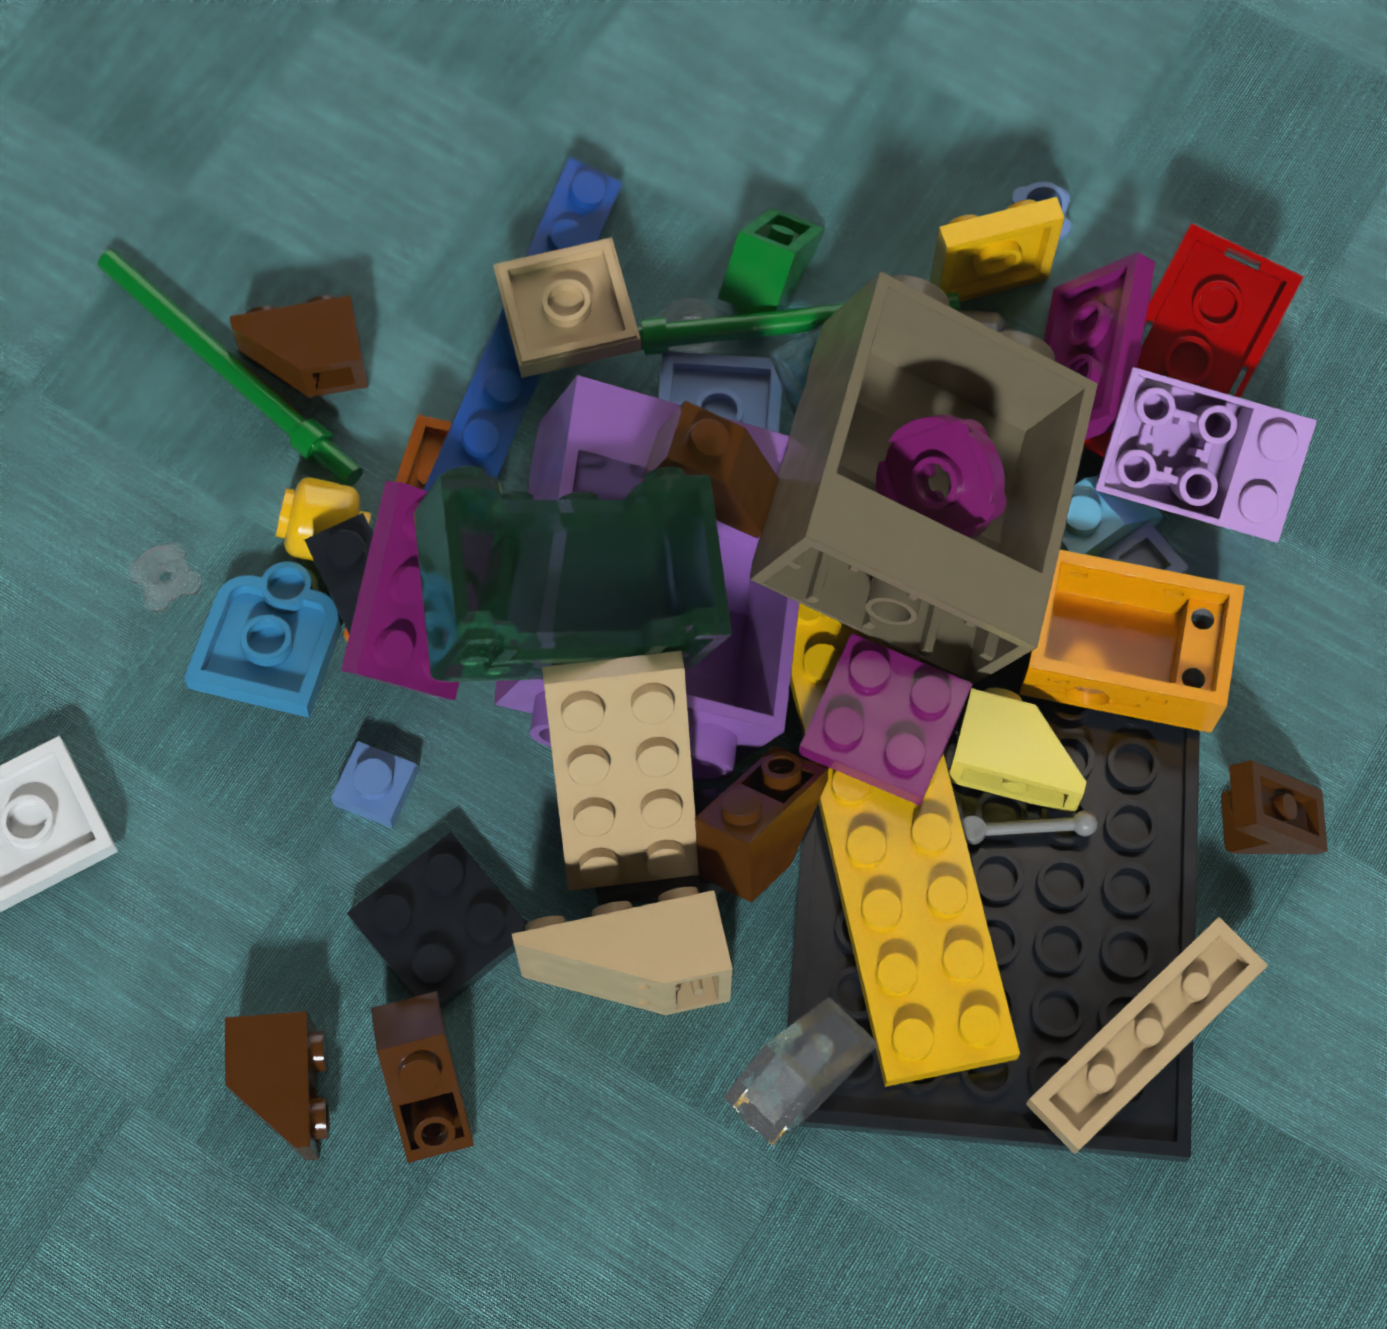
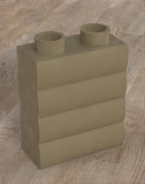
M880 271L823 324L811 358L807 383L791 427L788 449L777 475L779 480L769 514L754 554L750 580L949 674L969 681L973 685L1038 647L1098 383L1055 362L1053 350L1041 339L1016 331L997 332L949 307V300L946 294L935 284L914 276H889ZM951 415L962 420L972 419L978 421L985 428L987 437L994 444L1002 462L1005 478L1004 493L1006 495V506L1001 516L992 520L982 534L971 539L877 493L876 472L880 461H885L887 450L893 443H888L894 432L903 425L929 416ZM935 464L936 475L928 479L929 486L932 491L941 490L946 498L949 494L951 479L948 472L943 471L940 465Z

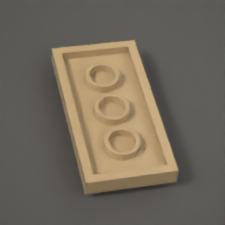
M675 651L542 667L568 891L699 875L685 668L682 652Z

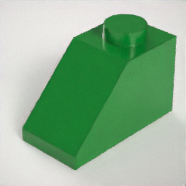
M768 209L739 231L718 299L733 304V311L738 315L785 310L789 307L821 242L825 228L776 209Z

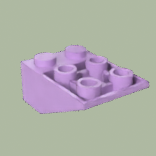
M1132 367L1094 490L1278 543L1317 420Z

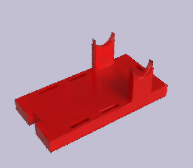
M1191 223L1148 305L1144 330L1147 324H1151L1152 327L1142 345L1137 368L1228 395L1243 369L1247 372L1234 395L1241 398L1260 362L1262 363L1276 333L1282 325L1284 315L1304 276ZM1228 251L1259 266V269L1256 270L1225 254ZM1112 431L1085 440L1083 449L1104 459Z

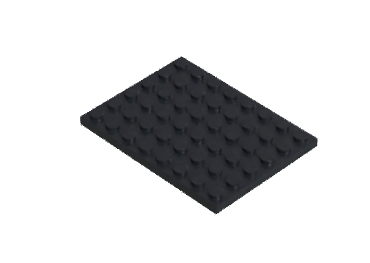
M1026 654L972 685V689L984 691L987 688H1002L1019 695ZM1019 695L1023 702L1035 704L1086 780L1084 795L1075 814L1083 810L1092 812L1098 820V828L1089 836H1081L1075 831L991 835L985 836L978 844L967 843L1020 1055L1017 1060L887 1087L884 1085L821 812L819 804H817L801 842L779 1125L1071 1151L1026 1103L1195 940L1200 731ZM967 701L944 751L948 773ZM951 783L961 823L968 816H978L985 823L1074 817L1073 814ZM1193 1040L1078 1152L1186 1162L1190 1159Z

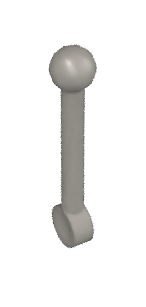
M1086 810L1078 812L1072 818L985 823L978 816H968L961 823L966 843L978 844L985 836L1075 831L1081 836H1089L1098 828L1096 816Z

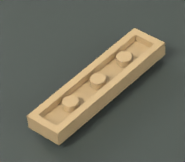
M1218 917L1027 1101L1026 1105L1076 1154L1267 968L1268 964Z

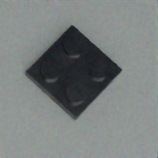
M451 832L347 912L350 921L410 995L416 997L437 991L441 1009L515 951L512 934L525 931V925L527 924Z

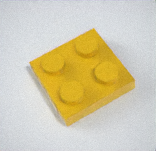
M1057 197L1038 202L1030 199L1022 200L1010 205L1003 211L979 217L974 214H967L953 219L947 225L940 226L929 282L938 286L944 293L958 292L959 301L962 302L1048 280L1065 219Z

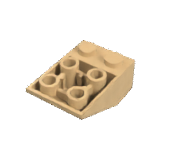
M681 887L662 893L658 896L659 902L632 908L631 902L617 901L596 907L591 912L592 917L565 922V917L557 915L532 920L525 925V931L512 934L521 975L523 978L663 1015L729 1002L731 1000L733 968L715 891L698 893L696 887Z

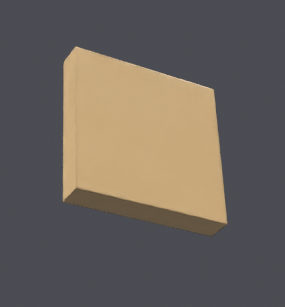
M612 237L493 264L521 378L642 350L641 338Z

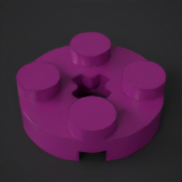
M951 415L929 416L903 425L894 432L888 443H893L887 450L885 461L879 462L876 472L877 493L971 539L982 534L992 520L1000 517L1005 510V478L1002 462L994 444L987 437L985 428L978 421L972 419L962 420ZM935 464L940 465L943 471L948 472L951 479L949 494L946 498L941 490L932 491L929 486L928 479L936 475Z

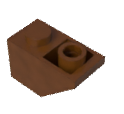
M321 295L311 298L306 303L278 308L274 306H258L246 313L229 316L231 329L241 356L305 396L311 398L369 387L359 327L351 295L341 297Z
M774 745L695 817L699 877L752 903L791 866L828 781V769Z
M437 991L371 1008L376 1050L407 1162L410 1163L474 1146L453 1051Z
M307 1011L225 1017V1085L241 1103L305 1160L319 1159V1139H329L330 1136L327 1097L318 1098L317 1072L328 1070V1044L325 1030L316 1031V1026Z

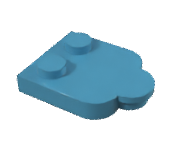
M285 561L274 564L265 571L262 577L243 575L227 581L221 586L215 596L185 673L184 679L187 688L310 718L340 635L338 610L333 600L320 592L315 575L307 568L295 562Z

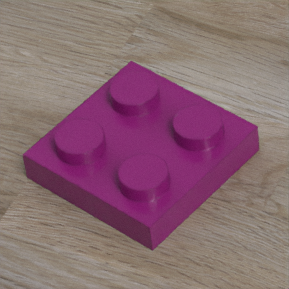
M851 633L800 744L799 755L921 806L968 699L973 683Z

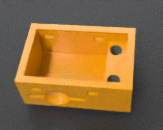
M1060 550L1038 647L1026 654L1019 695L1212 733L1227 707L1245 586Z

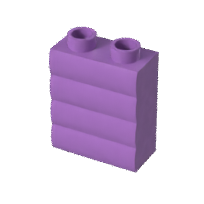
M577 375L541 419L538 426L530 469L529 491L520 530L518 560L508 605L506 634L497 673L494 705L531 713L530 736L535 741L551 747L542 667L681 651L685 668L693 781L714 782L728 779L733 775L734 763L738 764L784 732L799 603L750 580L752 562L760 536L758 538L752 537L639 487L657 431L680 407V404ZM725 418L747 429L776 475H778L788 449L789 436Z

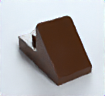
M1253 760L1229 766L1231 789L1223 792L1221 796L1224 844L1227 852L1234 854H1320L1328 852L1323 792L1321 789Z

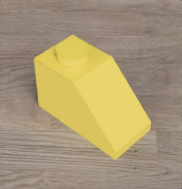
M971 688L949 771L951 783L1074 815L1084 795L1087 782L1035 704L1023 702L1019 695L1006 689L987 688L984 691Z

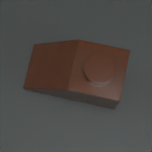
M685 400L657 431L639 487L758 538L763 533L779 478L745 427Z

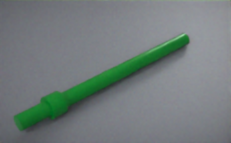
M109 249L100 256L97 265L106 275L290 437V446L308 462L317 461L343 485L353 486L361 478L363 469L333 443V434L315 418L306 419L114 249Z
M958 292L945 293L949 300V307L960 312ZM844 304L666 322L665 317L641 319V325H638L637 328L641 338V349L644 350L645 356L669 353V347L821 331L824 322Z

